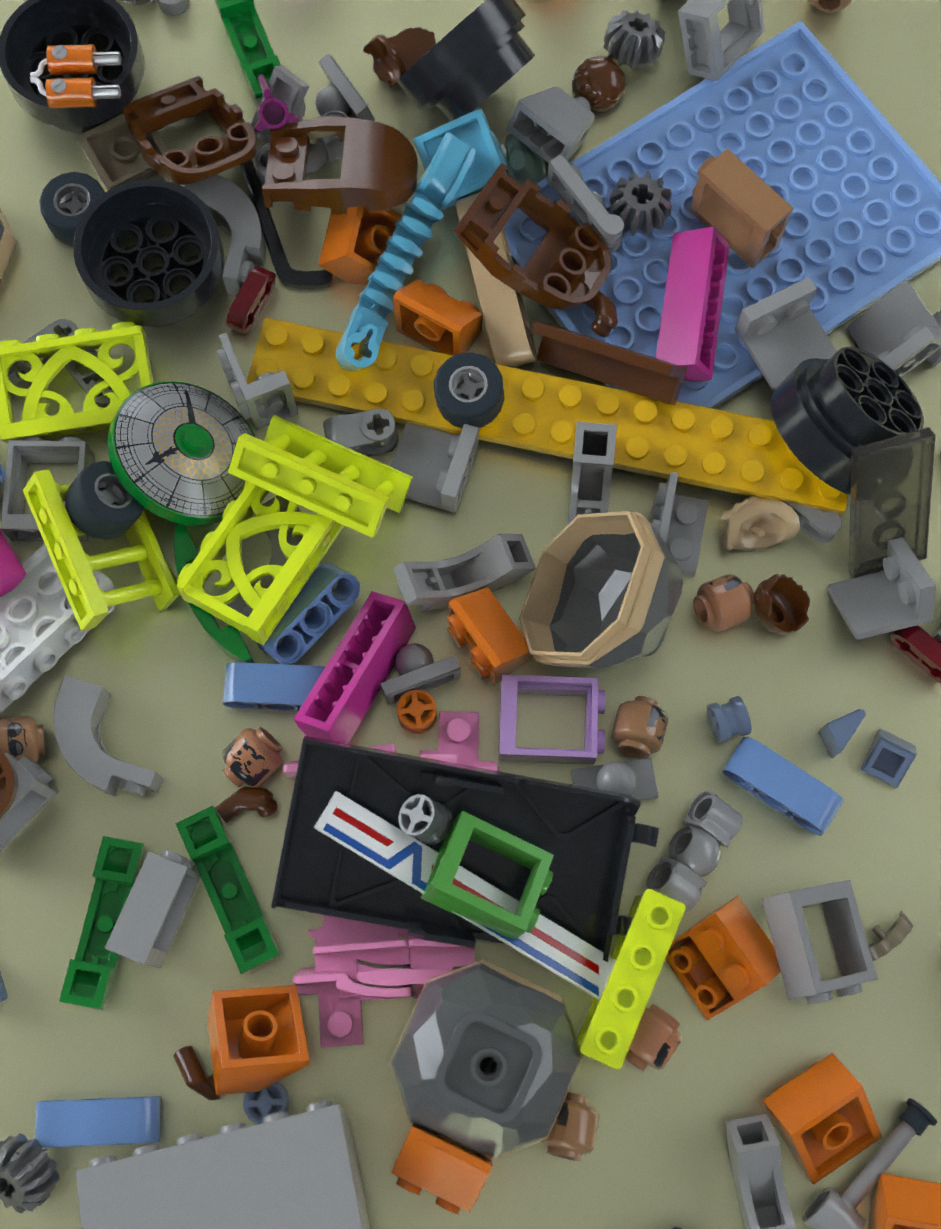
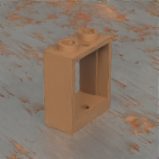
M727 148L718 157H709L697 172L699 179L692 191L694 197L690 212L705 226H714L730 244V249L753 269L779 246L793 207Z

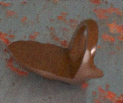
M421 27L407 28L388 39L384 35L379 34L364 46L363 51L372 55L373 71L383 82L391 83L389 87L394 88L399 85L397 80L436 45L435 34Z

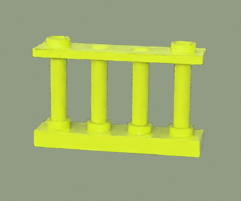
M275 415L271 418L264 441L246 433L238 437L228 469L229 474L372 538L378 533L386 508L398 513L402 510L413 480V476Z
M49 469L34 472L24 487L23 492L81 632L96 628L109 613L108 607L152 596L160 612L166 610L180 595L176 587L178 584L177 579L169 570L144 509L141 516L125 532L131 547L89 556L87 553H84L78 536L87 534L80 531L73 524L63 503L71 484L60 486L58 483H55ZM138 562L146 582L103 591L99 589L93 571Z

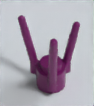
M260 74L258 81L265 100L262 101L258 109L260 121L252 127L255 134L257 135L266 127L277 129L286 122L295 123L303 121L302 117L288 113V108L282 100L273 97L265 76Z

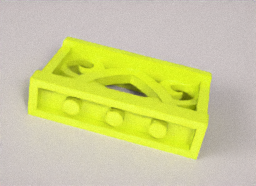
M120 322L113 324L111 330L97 332L96 328H81L75 330L73 336L59 338L58 334H43L37 336L35 342L21 343L20 340L1 341V440L8 444V440L22 441V438L29 436L50 440L109 430L119 407L131 395L124 382L132 379L139 373L141 388L153 384L147 337L143 328L140 325L135 326L134 322ZM118 345H126L134 351L135 360L127 371L117 375L113 370L122 366L125 356L123 355L119 359H112L110 351ZM98 349L97 357L87 352V350ZM52 356L45 364H43L42 360L40 359L42 357ZM17 361H28L31 364V370L28 373L22 374L18 372L22 379L32 383L29 389L16 387L9 379V369ZM70 361L88 367L104 379V381L96 384L88 392L84 400L82 412L75 413L67 399L56 392L47 390L54 377ZM111 388L114 392L104 394V396L110 398V404L105 408L98 407L96 404L97 396L104 390ZM11 393L26 397L22 421L15 422ZM43 398L59 403L60 410L56 415H47L46 409L51 404L41 403Z
M245 481L244 490L236 501L232 500L226 506L222 515V521L216 530L209 532L204 537L200 546V552L192 564H186L181 570L176 587L183 600L196 605L249 635L250 639L264 646L345 525L321 514L296 512L298 504L289 501L286 512H280V504L276 497L271 506H263L261 503L269 491ZM290 528H294L292 537L296 535L303 537L296 546L287 543ZM279 529V545L284 556L288 559L284 566L264 565L246 575L241 556L242 540L261 532ZM225 554H226V557H227V561L222 560V558L225 556ZM213 572H219L222 575L218 582L213 583L214 587H226L232 582L235 584L230 591L218 596L207 594L203 588ZM268 575L274 579L267 589L261 587V580L255 584L254 588L251 586L252 583L263 576ZM241 595L245 603L252 610V613L247 617L227 606V604Z
M646 889L643 896H635L627 915L634 918L627 935H619L610 957L616 961L600 1000L593 997L577 1036L580 1052L585 1057L611 1069H620L622 1067L686 909L683 903L652 889Z

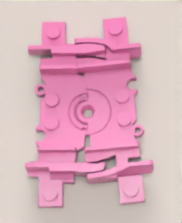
M439 711L438 751L420 750L419 757L499 771L498 765L493 761H478L479 712ZM395 744L369 746V748L397 753ZM299 760L283 765L286 777H296ZM324 915V923L319 929L308 930V934L315 939L316 947H313L315 967L299 969L293 977V984L297 985L298 993L301 995L318 994L321 1048L364 1044L361 1001L408 997L418 999L427 980L453 971V966L464 967L474 963L475 948L407 936L408 929ZM399 935L406 940H399ZM359 960L379 965H402L403 969L376 968L360 964ZM360 982H361V983H364V984L374 985V986H380V987H403V986H404V988H378V987H369V986H365V985L360 984Z

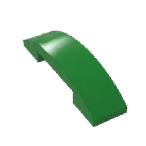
M214 0L245 79L255 99L261 98L263 92L258 76L263 74L267 82H269L275 66H281L270 45L255 9L254 0Z
M184 524L176 525L174 536L175 565L179 576L183 567L188 563L192 564L199 554ZM188 603L206 633L223 652L236 662L255 663L238 629L229 625L220 630L213 615L192 603Z
M212 805L175 823L223 927L224 937L240 974H244L280 956L259 901L215 807Z
M106 836L102 837L92 875L96 880L75 959H70L59 1002L99 1010L103 1009L121 955L105 949V946L141 869L144 851L143 843Z

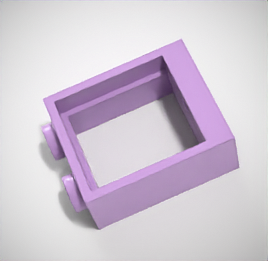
M502 674L498 761L594 765L597 753L604 754L605 730L598 729V714H605L606 693L605 690H598L599 678ZM517 693L585 696L584 750L516 747Z

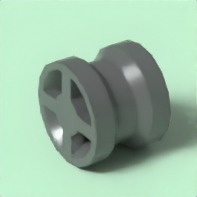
M420 794L407 799L402 805L398 816L399 826L402 831L426 844L434 845L441 842L447 837L452 826V814L449 809L443 804Z

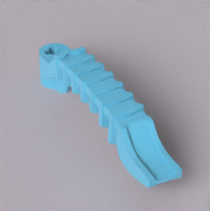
M449 132L445 134L432 161L417 183L412 198L406 202V209L402 217L397 220L392 236L388 237L386 241L387 246L383 254L377 259L378 264L374 272L367 279L369 282L365 290L359 295L360 300L356 308L350 313L348 326L336 348V359L345 370H361L373 364L377 359L382 338L389 324L385 319L389 313L394 311L393 296L396 291L404 287L402 284L405 278L412 275L414 269L411 266L415 259L421 257L423 251L420 248L423 242L430 239L433 235V232L430 230L433 223L442 220L444 216L440 209L445 208L453 199L473 160L476 149ZM360 343L359 353L363 357L356 360L353 358L355 351L351 347Z

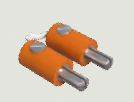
M94 45L48 46L47 58L39 63L37 71L30 72V82L37 84L38 91L46 96L50 108L96 107L97 99L121 97L119 85H96L94 78L47 79L45 90L43 83L37 78L43 73L45 65H48L51 75L97 74L98 66L121 65L122 58L120 52H97Z

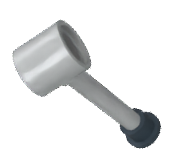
M909 1098L906 1101L907 1109L899 1117L900 1125L841 1196L831 1187L827 1188L808 1207L803 1216V1221L811 1229H863L866 1220L858 1213L856 1207L877 1183L881 1173L884 1174L915 1134L921 1136L929 1124L935 1126L937 1123L935 1117L921 1104Z

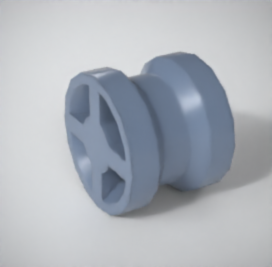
M740 696L730 698L728 703L719 705L716 702L707 705L709 724L717 742L728 741L730 736L735 734L741 736L751 734L750 717Z
M276 1082L261 1091L246 1092L243 1102L244 1111L252 1122L261 1124L264 1123L263 1118L269 1115V1110L270 1114L287 1112L290 1098L284 1085Z

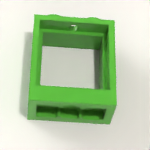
M462 811L452 821L451 830L443 840L434 867L420 898L452 914H460L503 936L516 940L525 932L530 933L538 920L540 909L535 906L539 895L545 894L552 881L553 871H550L549 867L554 855ZM469 840L531 869L515 914L452 884Z

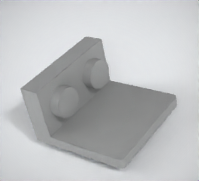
M810 277L744 308L736 325L735 331L772 390H775L802 361L811 358L830 359L837 352L810 309V303L817 290Z
M906 281L897 286L847 327V330L860 349L882 360L900 377H903L941 348L940 325L911 283Z
M227 334L219 335L223 348L217 350V354L244 420L251 418L257 431L269 426L274 415L284 420L298 415L290 382L285 371L262 374L254 382L247 384Z
M406 422L390 466L413 476L406 498L456 513L479 445V427L464 424L461 434L458 436Z
M670 472L667 482L659 483L650 518L653 519L651 525L660 534L677 561L681 574L694 577L697 570L708 501L676 495L678 473Z
M903 537L888 540L887 557L883 558L884 571L828 585L829 595L852 634L858 640L933 622L936 585Z

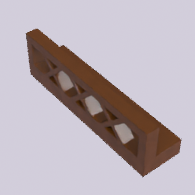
M534 321L531 332L543 336L537 353L538 361L670 405L676 404L687 370L686 367L552 324Z

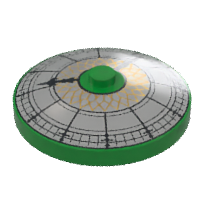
M159 382L138 389L125 399L119 407L108 432V454L112 468L121 485L144 508L159 517L179 524L211 525L222 521V515L226 506L232 500L236 501L244 490L245 480L228 473L238 437L244 433L255 438L256 436L243 416L229 402L217 394L189 383Z

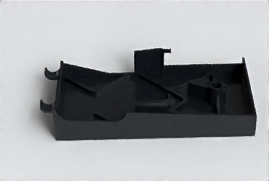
M304 736L271 908L282 907L408 929L407 936L423 938L428 941L474 948L476 944L475 939L505 944L469 921L421 899V892L314 828L335 791L400 830L402 829L399 826L398 816L402 805L411 796L420 794L446 806L452 814V821L464 811L553 854L554 856L549 870L553 871L552 881L545 894L539 895L535 907L540 909V915L602 951L603 960L608 962L612 936H626L634 918L618 914L631 842L656 847L659 828L635 823V815L640 808L641 802L627 794ZM443 840L434 845L420 842L439 853ZM469 840L459 866L519 902L531 869Z

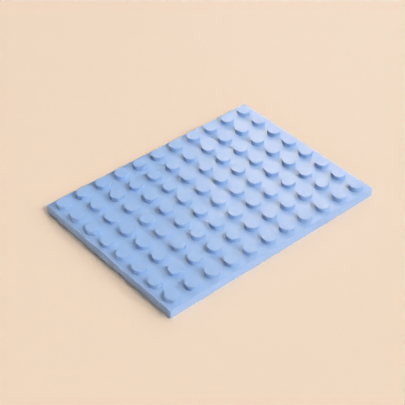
M801 20L739 58L718 81L711 79L703 80L569 163L578 167L582 174L583 182L591 192L596 191L600 195L608 213L611 207L609 202L610 193L613 189H616V184L620 177L628 180L629 175L633 171L639 177H643L649 170L651 180L654 181L662 177L664 182L663 188L671 189L672 196L670 202L672 210L661 230L653 227L652 233L648 237L642 230H638L632 237L630 227H625L621 235L619 249L610 253L611 269L599 291L612 300L616 306L618 318L616 329H611L607 337H601L591 329V324L597 317L595 316V311L586 304L570 309H554L545 306L561 328L655 358L673 233L707 228L690 212L694 197L692 191L697 185L699 179L697 172L701 165L709 157L714 156L716 158L728 148L793 207L779 246L753 269L729 248L712 380L700 382L683 381L677 398L679 402L716 409L764 377L735 331L744 308L810 277L817 288L810 303V309L826 335H828L884 298L904 281H910L941 260V182ZM547 177L537 183L541 187L538 191L540 194L555 203L561 199L547 182ZM517 207L504 228L513 263L523 269L547 231ZM569 211L568 214L580 224V222L573 215V213ZM604 383L607 387L615 388V389H620V390H625V389H622V388H619V387H616V386H613V385Z

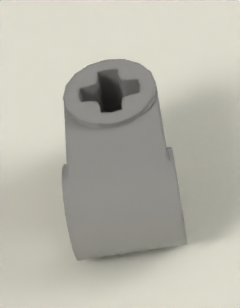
M382 408L349 415H336L323 422L325 438L368 457L391 452L399 442V433L396 429L394 417L389 411ZM383 428L384 434L377 435V429Z

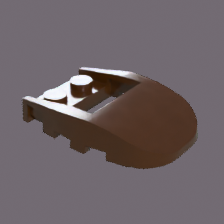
M200 76L132 101L122 110L144 160L169 182L178 185L191 184L243 164L256 156V134L251 124L244 121L243 111L237 104L230 106L225 102L224 94L216 88L206 91L203 87V79ZM204 110H207L226 134L219 138L216 136L202 137L194 143L192 149L187 151L174 149L167 151L162 156L146 137V133L161 130L166 125L184 118L194 117Z
M323 116L285 124L277 129L270 128L271 140L265 184L262 185L265 207L272 208L273 202H293L294 210L306 212L311 211V206L331 208V214H347L348 207L364 206L368 212L380 211L403 204L413 195L416 189L418 173L416 152L410 141L400 131L387 124L359 118ZM338 137L339 142H344L340 179L306 180L310 145L318 144L319 138Z
M501 163L453 232L493 277L527 298L554 309H570L587 303L597 294L611 269V256L606 243L588 223L580 225L568 214L571 207L561 199L556 203L538 192L541 188L540 186L528 179L523 185L519 184L505 173L508 167ZM517 207L547 231L523 269L517 264L512 267L497 253L500 248L493 243Z

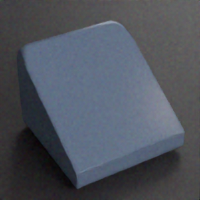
M858 709L835 719L820 729L819 735L831 758H834L843 751L866 716L864 709Z
M880 728L864 759L861 770L898 788L917 755L916 747Z

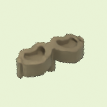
M902 911L899 913L900 917L891 925L886 933L879 925L872 928V931L880 939L868 945L873 961L888 954L911 932L914 925Z

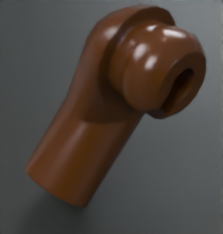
M598 291L585 304L595 311V316L597 317L591 324V329L599 336L607 337L611 329H616L618 324L616 306L612 300Z
M243 787L221 802L215 809L227 824L244 810L257 811L262 818H267L275 813L278 805L277 801L273 799V793L268 789Z
M186 1046L176 1051L173 1057L187 1087L208 1100L220 1099V1095H216L214 1074L209 1076L203 1070L193 1046Z

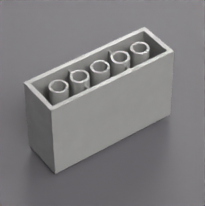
M321 1101L308 1105L306 1107L307 1112L289 1116L288 1112H277L267 1115L263 1118L264 1123L249 1127H246V1123L226 1125L220 1128V1134L203 1138L202 1134H190L176 1140L177 1145L160 1149L159 1145H147L135 1149L131 1157L117 1160L116 1156H104L93 1159L89 1162L90 1167L76 1170L81 1229H370L350 1121L340 1104L332 1105L331 1101Z

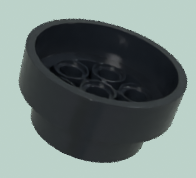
M27 0L12 13L0 34V68L14 98L29 115L61 130L72 133H85L122 114V110L133 101L141 86L145 70L142 46L131 17L115 0ZM94 45L97 52H120L122 58L121 65L98 66L97 74L51 75L48 65H45L43 73L37 78L43 83L44 90L47 79L94 78L96 85H119L121 97L97 99L96 107L50 108L46 96L38 91L37 84L30 82V72L37 71L39 63L47 58L48 46Z
M515 0L484 1L397 80V83L418 109L425 105L428 110H431L437 105L450 122L471 113L535 56L518 33L525 27L521 19L526 14Z
M144 179L127 182L110 189L88 207L79 221L75 232L73 244L74 260L89 294L102 310L123 322H134L135 325L153 327L179 323L192 316L209 300L222 276L224 251L213 215L197 195L172 182ZM164 235H172L167 239H160ZM129 245H136L130 250H124ZM198 256L195 261L186 262L188 258ZM155 267H163L158 272H150ZM127 277L123 282L114 283L118 278ZM185 289V290H183L182 292H180L179 294L176 295V293H177L179 290ZM147 299H153L151 303H142Z
M855 347L841 348L830 359L811 358L802 361L775 388L771 396V412L775 425L793 454L823 482L838 491L855 497L869 498L878 495L909 467L912 457L911 441L924 427V417L920 404L905 381L882 360L867 351Z

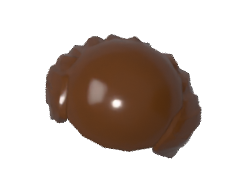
M606 56L586 59L576 69L573 76L574 80L572 81L574 98L578 96L584 97L589 102L591 110L606 112L613 108L623 96L626 87L624 72L619 65Z
M774 574L758 585L754 593L755 613L759 622L767 630L778 634H785L800 630L808 622L807 611L810 605V598L807 591L803 590V586L798 585L793 580V577L787 578L785 574Z

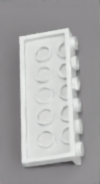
M45 544L21 564L26 572L24 579L13 590L0 597V713L14 700L22 697L33 682L44 672L53 668L57 660L74 644L79 643L89 631L81 632ZM99 570L93 571L99 589L103 591L115 589L110 578ZM115 606L108 607L109 613L107 615L113 611Z

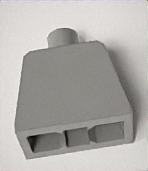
M554 86L520 99L506 130L548 163L560 154L569 161L584 142L595 117L590 111L591 108L587 99L581 96L573 98L560 87Z

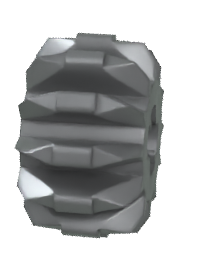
M622 10L620 15H613L604 36L603 48L608 51V58L618 60L619 66L623 64L628 65L631 70L635 66L647 69L648 65L655 64L657 58L660 57L665 41V31L660 28L661 22L651 20L650 14L642 15L638 10H635L634 13Z
M649 170L643 177H639L633 171L629 175L628 180L620 177L616 184V189H613L610 193L609 202L611 207L609 213L622 218L624 228L630 227L632 237L638 230H642L648 237L652 233L653 227L661 230L666 218L671 214V189L663 188L664 182L662 177L654 181L651 180Z
M21 1133L15 1137L9 1136L4 1141H0V1200L3 1201L4 1207L9 1208L12 1206L16 1212L22 1214L26 1210L32 1212L37 1206H41L51 1196L50 1193L54 1190L55 1184L60 1177L55 1170L57 1166L56 1161L50 1159L47 1155L48 1149H42L35 1138L29 1141Z

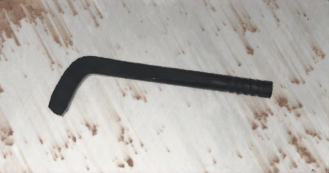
M251 159L240 164L243 178L251 201L258 213L264 239L280 282L288 287L298 289L330 287L333 282V275L329 271H300L290 267L270 209L265 207L262 186L254 162Z

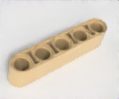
M480 192L455 201L459 222ZM503 227L493 243L500 248L497 253L513 267L514 263L505 228ZM466 247L496 364L514 368L536 361V348L522 294L493 277Z

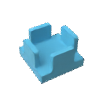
M481 108L413 138L425 171L447 132L476 149L473 160L455 196L441 210L455 205L456 200L481 192L502 163L507 166L498 139L491 131L484 111Z

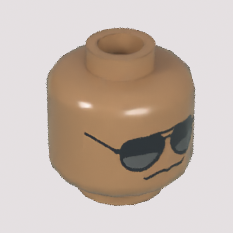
M31 716L0 718L1 751L4 754L7 752L18 760L25 755L33 763H38L39 756H45L43 724L37 725L35 719Z

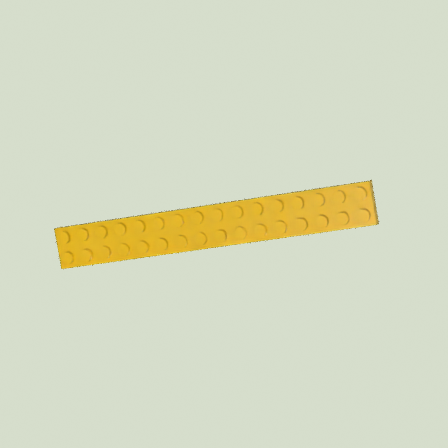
M267 317L264 318L247 377V384L254 382L262 374L268 372L278 373L284 370L290 382L294 400L297 402L350 413L382 408L389 411L397 423H412L460 436L462 428L453 426L443 418L437 407L434 394V380L437 371L453 355L381 341L377 359L373 364L358 371H348L342 368L336 359V348L344 333ZM360 343L351 347L355 351L353 358L356 360L363 357L359 353ZM497 365L503 378L505 400L497 417L491 423L479 428V440L573 459L577 421L617 425L613 468L668 479L670 472L678 473L677 481L750 497L756 496L818 508L823 512H836L841 516L845 513L848 494L829 486L808 470L789 449L781 437L775 422L772 420L676 401L675 405H670L630 391Z

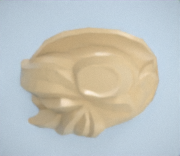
M752 496L745 499L743 503H736L733 509L726 511L720 516L722 520H728L722 535L723 544L727 552L732 549L742 552L766 549L795 537L800 530V521L797 513L791 506L776 499Z

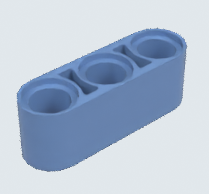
M327 563L316 568L264 646L257 643L258 647L281 664H292L299 660L358 598L360 583L357 578L334 564ZM336 581H338L337 586L334 590H332L333 585ZM311 609L310 614L305 618V614ZM284 636L282 643L277 646L278 641Z
M247 662L226 664L222 704L227 707L240 709L299 711L326 666Z
M750 737L742 738L722 770L724 775L801 827L819 836L824 835L844 802V799L833 789Z
M161 1096L36 1102L35 1139L42 1148L160 1142Z

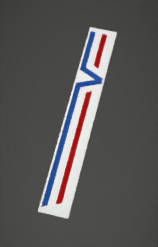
M335 791L314 827L316 830L423 894L439 854L435 850L407 835L402 830ZM458 867L452 882L453 885L513 914L516 913L519 901L463 867ZM457 914L600 1000L616 960L609 956L608 962L604 961L602 951L539 914L538 920L530 933L525 932L516 940H512Z

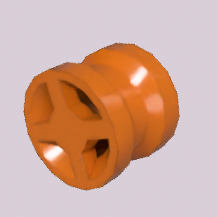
M411 690L400 697L397 703V715L401 727L411 734H423L434 726L437 720L436 703L428 692Z

